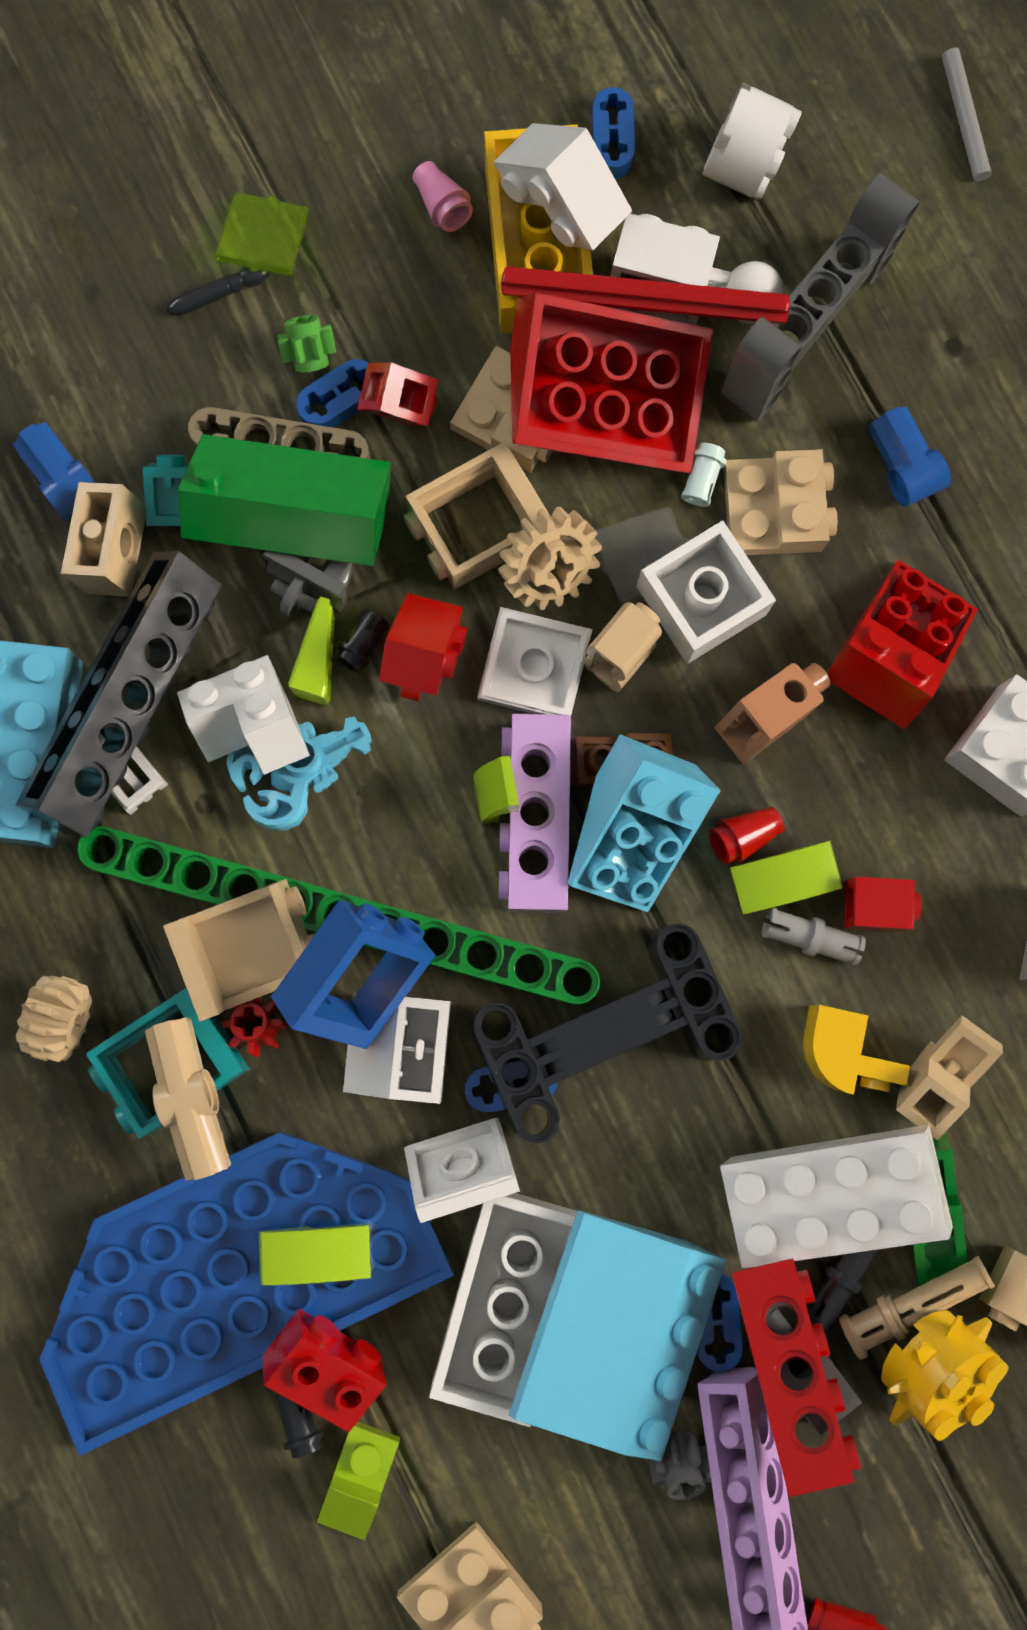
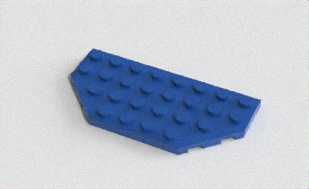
M281 1131L230 1155L231 1165L225 1170L198 1180L185 1181V1177L95 1219L86 1239L88 1241L78 1267L74 1269L60 1305L59 1316L39 1359L78 1455L81 1456L263 1368L262 1355L298 1309L305 1311L313 1317L318 1315L326 1317L340 1331L454 1276V1270L432 1221L429 1220L423 1223L419 1221L410 1179ZM361 1223L369 1225L371 1278L291 1285L260 1284L259 1231L307 1226L322 1228Z

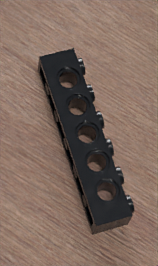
M180 551L153 552L15 806L62 833L87 838L91 830L95 829L101 822L105 803L113 788L123 780L127 772V762L136 745L147 735L150 727L149 721L156 707L170 692L173 675L180 662L191 652L194 644L193 638L199 626L210 615L215 606L214 598L222 584ZM168 604H170L172 609L170 620L167 615ZM147 644L150 649L148 661L145 658V647ZM126 685L128 697L126 702L123 703L122 690ZM103 727L105 730V740L102 746H100L98 736ZM81 771L82 783L78 790H76L75 777Z

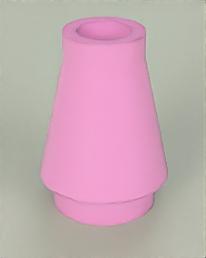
M427 161L419 165L414 171L412 179L420 191L432 223L436 227H441L446 232L460 229L468 222L473 212L469 193L439 170L434 162Z

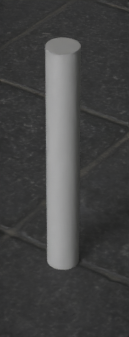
M951 48L945 51L941 57L973 180L977 182L989 178L992 172L959 48Z

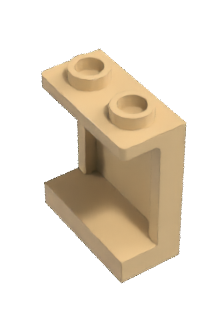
M287 879L163 926L199 1021L211 1018L226 1009L274 992L315 935L307 934L301 916L306 915L303 898L296 886L289 887Z

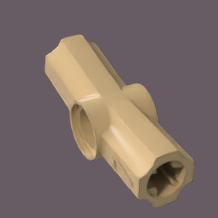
M191 1018L169 1020L153 1025L145 1030L157 1080L153 1087V1102L161 1124L165 1128H170L185 1181L202 1179L227 1169L231 1162L216 1116L219 1111L218 1094L213 1078L206 1069H203Z

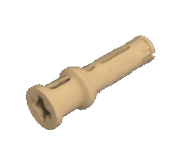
M976 1256L973 1260L895 1299H892L890 1295L887 1297L883 1295L877 1298L876 1305L852 1317L844 1314L838 1318L853 1351L862 1360L868 1357V1350L892 1338H896L898 1341L905 1339L906 1335L910 1333L908 1328L913 1326L919 1319L932 1312L947 1310L953 1305L988 1288L995 1287L979 1256Z

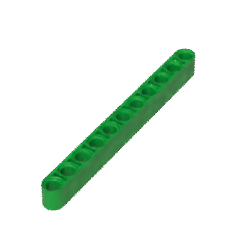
M98 826L91 830L87 838L81 837L78 842L77 852L79 858L86 867L92 870L212 905H219L235 899V888L242 879L254 878L258 889L287 879L290 888L296 886L304 894L306 915L301 916L306 931L312 933L318 931L328 917L331 908L339 900L359 907L363 903H367L379 909L387 917H394L396 919L405 917L410 919L425 934L431 930L444 932L449 940L448 947L443 954L433 958L429 964L430 966L566 1004L580 1005L589 1002L596 996L600 987V978L597 970L592 964L582 959L155 840ZM112 839L116 846L115 854L111 860L101 864L96 857L97 848L103 841ZM159 852L163 858V866L156 875L147 877L142 869L143 861L149 854ZM207 865L210 870L208 884L202 889L193 890L189 884V874L196 866ZM487 943L493 947L496 953V960L490 968L477 970L469 964L467 959L468 952L474 944ZM364 944V945L362 946V947L370 948V949L377 950V951L384 952V953L387 952V951H385V950H382V949H379V948H376V947H373V946H370V945H367V944ZM534 956L541 962L543 974L537 982L525 983L516 976L515 964L521 957ZM580 969L588 975L590 985L588 991L583 996H572L564 989L563 977L568 970Z

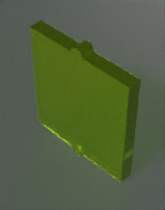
M235 192L217 248L216 261L249 267L252 272L260 269L292 276L309 217V207L277 201L274 196H270L267 199Z

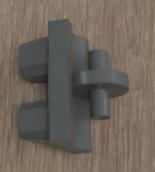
M267 550L264 552L263 557L268 560L266 573L276 578L270 591L283 597L280 604V612L290 617L301 607L313 613L317 599H320L321 596L330 599L333 610L341 613L347 603L346 588L353 573L352 563L326 560L319 570L307 563L311 557Z

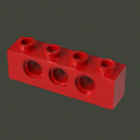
M792 1258L733 1272L732 1276L789 1497L855 1483L852 1471L862 1469L853 1435H841L836 1413L845 1412L846 1409L837 1378L826 1380L821 1358L830 1356V1351L822 1323L811 1325L806 1304L816 1301L807 1270L797 1272L794 1259ZM788 1307L796 1313L798 1324L793 1332L787 1335H778L769 1329L767 1319L773 1309ZM792 1360H801L807 1363L813 1372L812 1382L804 1390H791L782 1382V1369ZM816 1415L826 1423L828 1437L823 1445L817 1448H809L799 1442L796 1436V1426L804 1416Z

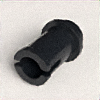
M366 608L361 612V616L343 642L338 641L335 645L337 652L334 658L353 672H358L361 667L369 665L367 657L383 633L389 628V623L380 616L371 631H367L366 629L376 615V612Z
M280 1394L274 1396L287 1437V1442L283 1444L284 1450L290 1449L293 1459L320 1450L322 1448L320 1438L324 1434L323 1430H317L312 1412Z

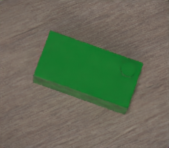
M202 434L178 488L181 538L373 566L389 510L391 462Z

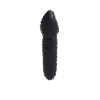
M270 264L245 266L239 273L227 275L178 296L168 304L167 312L171 315H183L232 295V293H236L244 289V287L258 286L270 276L272 267Z

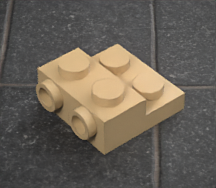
M495 346L452 418L450 430L487 450L505 441L520 467L531 473L538 460L545 463L553 451L512 444L510 353Z
M823 449L776 451L773 458L726 460L727 463L725 468H723L727 527L746 555L822 552L830 541L829 536L836 535L838 524L837 511L835 507L827 508L826 491H831L833 488L834 469L831 462H824Z
M477 1521L402 1586L397 1593V1599L421 1630H541L538 1622L543 1619L542 1603Z

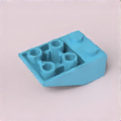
M620 734L596 775L568 884L571 887L648 912L721 790L697 765Z

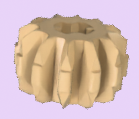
M42 976L37 981L36 986L29 989L26 1002L21 1004L23 1010L17 1020L19 1029L16 1033V1041L20 1045V1050L31 1054L32 1058L43 1061L52 1060L59 1062L70 1058L73 1051L80 1046V1039L83 1033L86 1032V1024L91 1017L89 1009L92 999L88 986L64 976Z

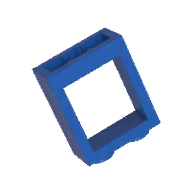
M339 900L274 991L271 998L291 1029L368 1049L433 960L435 954L422 939L425 935L424 931L410 919L399 917L398 920L385 916L379 909L370 904L363 903L359 907ZM364 944L387 951L352 1001L328 995Z

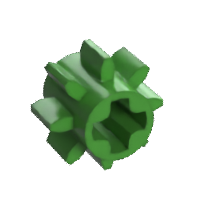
M304 315L287 320L284 323L286 333L277 335L282 362L293 361L296 372H312L328 366L327 354L337 352L331 325L321 326L319 316Z

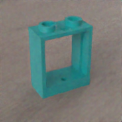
M187 988L86 1053L92 1063L88 1067L92 1080L102 1092L109 1090L119 1106L114 1110L118 1122L129 1135L135 1132L138 1139L151 1136L164 1126L158 1119L157 1114L152 1116L115 1056L146 1036V1029L169 1021L182 1013L184 1018H191L196 1037L219 1071L217 1075L212 1077L217 1091L250 1070L239 1051L228 1045L231 1038L224 1027L221 1026L217 1016L199 1021Z

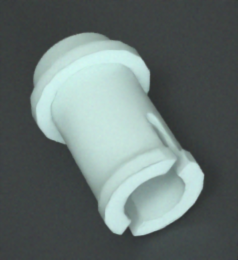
M703 442L698 444L697 450L694 451L691 474H689L685 489L681 495L685 502L700 507L710 506L719 470L725 468L727 463L724 458L725 450L711 443Z

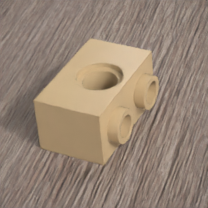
M78 483L61 574L87 594L129 597L133 589L146 514L145 505L123 484Z

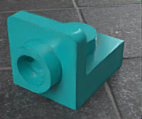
M184 455L156 456L157 463H151L143 467L146 526H180L178 488L189 463H185Z

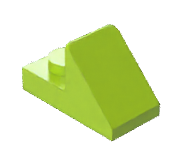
M359 1421L355 1424L346 1438L317 1523L365 1540L377 1511L381 1493L399 1445V1436Z

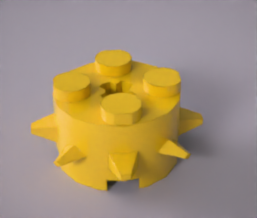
M947 1310L932 1312L913 1324L919 1333L909 1341L903 1350L896 1343L893 1345L883 1364L881 1380L889 1388L887 1389L888 1394H892L897 1400L889 1418V1421L894 1426L914 1418L937 1441H942L968 1421L973 1426H977L992 1413L994 1403L990 1400V1397L993 1395L998 1383L1006 1375L1009 1367L985 1343L992 1326V1322L987 1317L967 1326L962 1321L963 1316L958 1315L955 1317Z

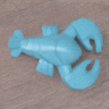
M355 716L345 718L344 730L339 732L333 731L316 736L312 723L304 722L303 724H298L310 756L271 772L272 786L278 790L290 792L289 796L273 790L258 791L259 799L268 803L266 807H260L255 804L249 795L243 798L246 812L252 820L269 831H287L300 825L308 813L307 799L309 788L314 785L316 793L322 792L332 782H335L338 779V774L334 771L333 767L346 758L350 751L355 750L363 755L371 751V735L364 722H357ZM249 746L228 754L226 763L232 783L240 792H245L246 790L244 774L247 769H252L250 781L253 785L261 780L263 772Z

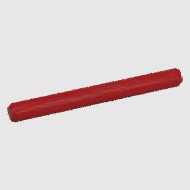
M510 266L504 268L501 278L502 294L508 297L521 298L538 292L606 307L753 322L764 317L772 324L786 323L790 307V297L787 294Z

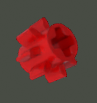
M261 997L250 1000L249 1003L232 1007L234 1011L230 1020L221 1022L222 1027L231 1030L235 1035L228 1045L238 1050L247 1043V1051L253 1057H259L260 1047L269 1045L277 1049L279 1044L275 1038L278 1030L288 1028L287 1023L276 1019L274 1016L279 1010L274 1001L267 1002L262 1008ZM257 1016L263 1020L262 1026L255 1027L252 1034L247 1031V1024L255 1023Z

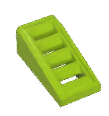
M320 596V599H317L288 685L295 697L328 707L331 699L335 616L330 599Z

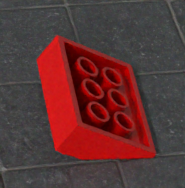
M538 292L518 298L516 300L510 344L512 444L691 474L713 329Z

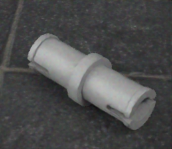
M774 907L770 908L766 915V918L770 919L771 922L784 927L780 928L764 922L762 928V937L771 938L802 948V953L811 957L818 953L849 963L851 966H857L862 958L855 951L843 947L848 946L864 952L866 944L864 936H857L826 926L825 920L817 917L807 920L779 911Z

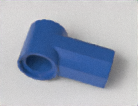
M907 406L902 408L896 407L871 422L868 430L889 468V486L895 499L901 506L907 507L950 487L951 474L946 460L938 450L929 449Z
M46 422L37 425L31 424L18 434L17 440L12 445L29 470L34 473L41 483L39 488L66 522L72 518L78 483L95 482L79 460L74 461Z

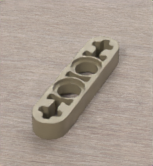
M205 407L196 411L188 423V432L195 447H197L203 434L201 430H209L211 423H216L220 432L234 435V439L244 440L246 435L254 429H262L270 434L268 444L290 447L296 438L309 437L316 443L314 451L325 452L324 441H329L330 450L337 452L333 454L345 453L348 446H354L356 454L360 458L370 459L369 447L365 438L351 430L214 407ZM213 434V436L229 438V436L225 434Z

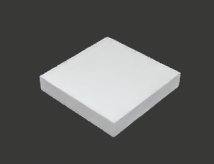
M500 607L477 700L531 714L571 715L592 629Z
M499 1117L404 1147L415 1209L420 1223L520 1192Z

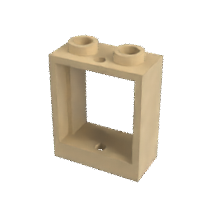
M505 441L406 495L409 513L403 515L411 534L416 541L421 538L425 539L432 553L427 555V559L440 581L447 577L454 590L504 563L505 561L499 555L500 550L511 549L513 544L507 538L458 566L429 518L428 513L495 477L520 520L525 518L531 524L536 522L538 510L541 509L551 517Z

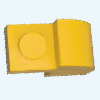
M809 1005L803 1037L804 1055L812 1073L827 1087L838 1092L854 1095L857 1076H860L859 1086L889 1092L891 1083L907 1086L910 1066L861 1055L868 1015L823 1005Z

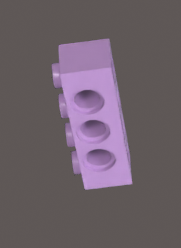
M512 714V728H502V756L510 755L519 802V811L510 813V823H500L499 852H509V872L499 871L498 901H508V912L566 913L568 910L571 715ZM529 756H540L547 762L549 770L545 775L534 778L524 773L521 764ZM529 803H539L546 809L548 819L542 825L530 826L522 820L520 815L521 809ZM529 850L541 852L547 860V868L538 875L527 874L520 867V857Z

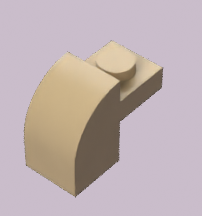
M961 1015L937 1043L934 1044L931 1041L909 1070L907 1086L901 1085L896 1110L917 1126L930 1125L932 1137L938 1140L970 1107V1088L1003 1054V1045Z

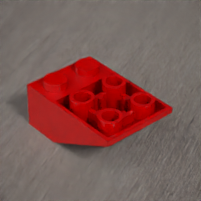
M898 559L827 671L830 683L905 730L933 698L978 608L966 602L959 595L950 592L929 579L919 570L910 567Z

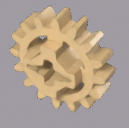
M558 506L555 508L552 517H549L541 509L538 510L536 522L531 524L527 519H522L520 522L523 531L519 535L509 533L507 536L513 544L511 549L500 550L499 555L506 564L502 565L498 570L505 579V587L524 606L529 607L534 602L540 610L546 608L549 600H552L557 607L562 606L563 596L568 593L574 598L578 597L577 586L580 583L590 584L592 582V579L587 574L588 570L600 566V562L594 556V554L602 550V545L595 539L598 534L596 530L577 511L573 510L567 514L562 507Z

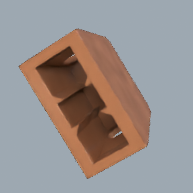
M792 663L742 698L714 728L744 765L801 722L824 701L821 692L830 686L829 676L818 664L812 663L802 671L797 664Z

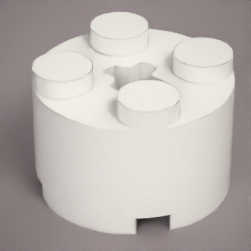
M742 82L729 108L730 111L720 128L702 175L750 198L754 197L760 200L770 179L773 180L785 155V152L782 151L786 139H790L802 111Z

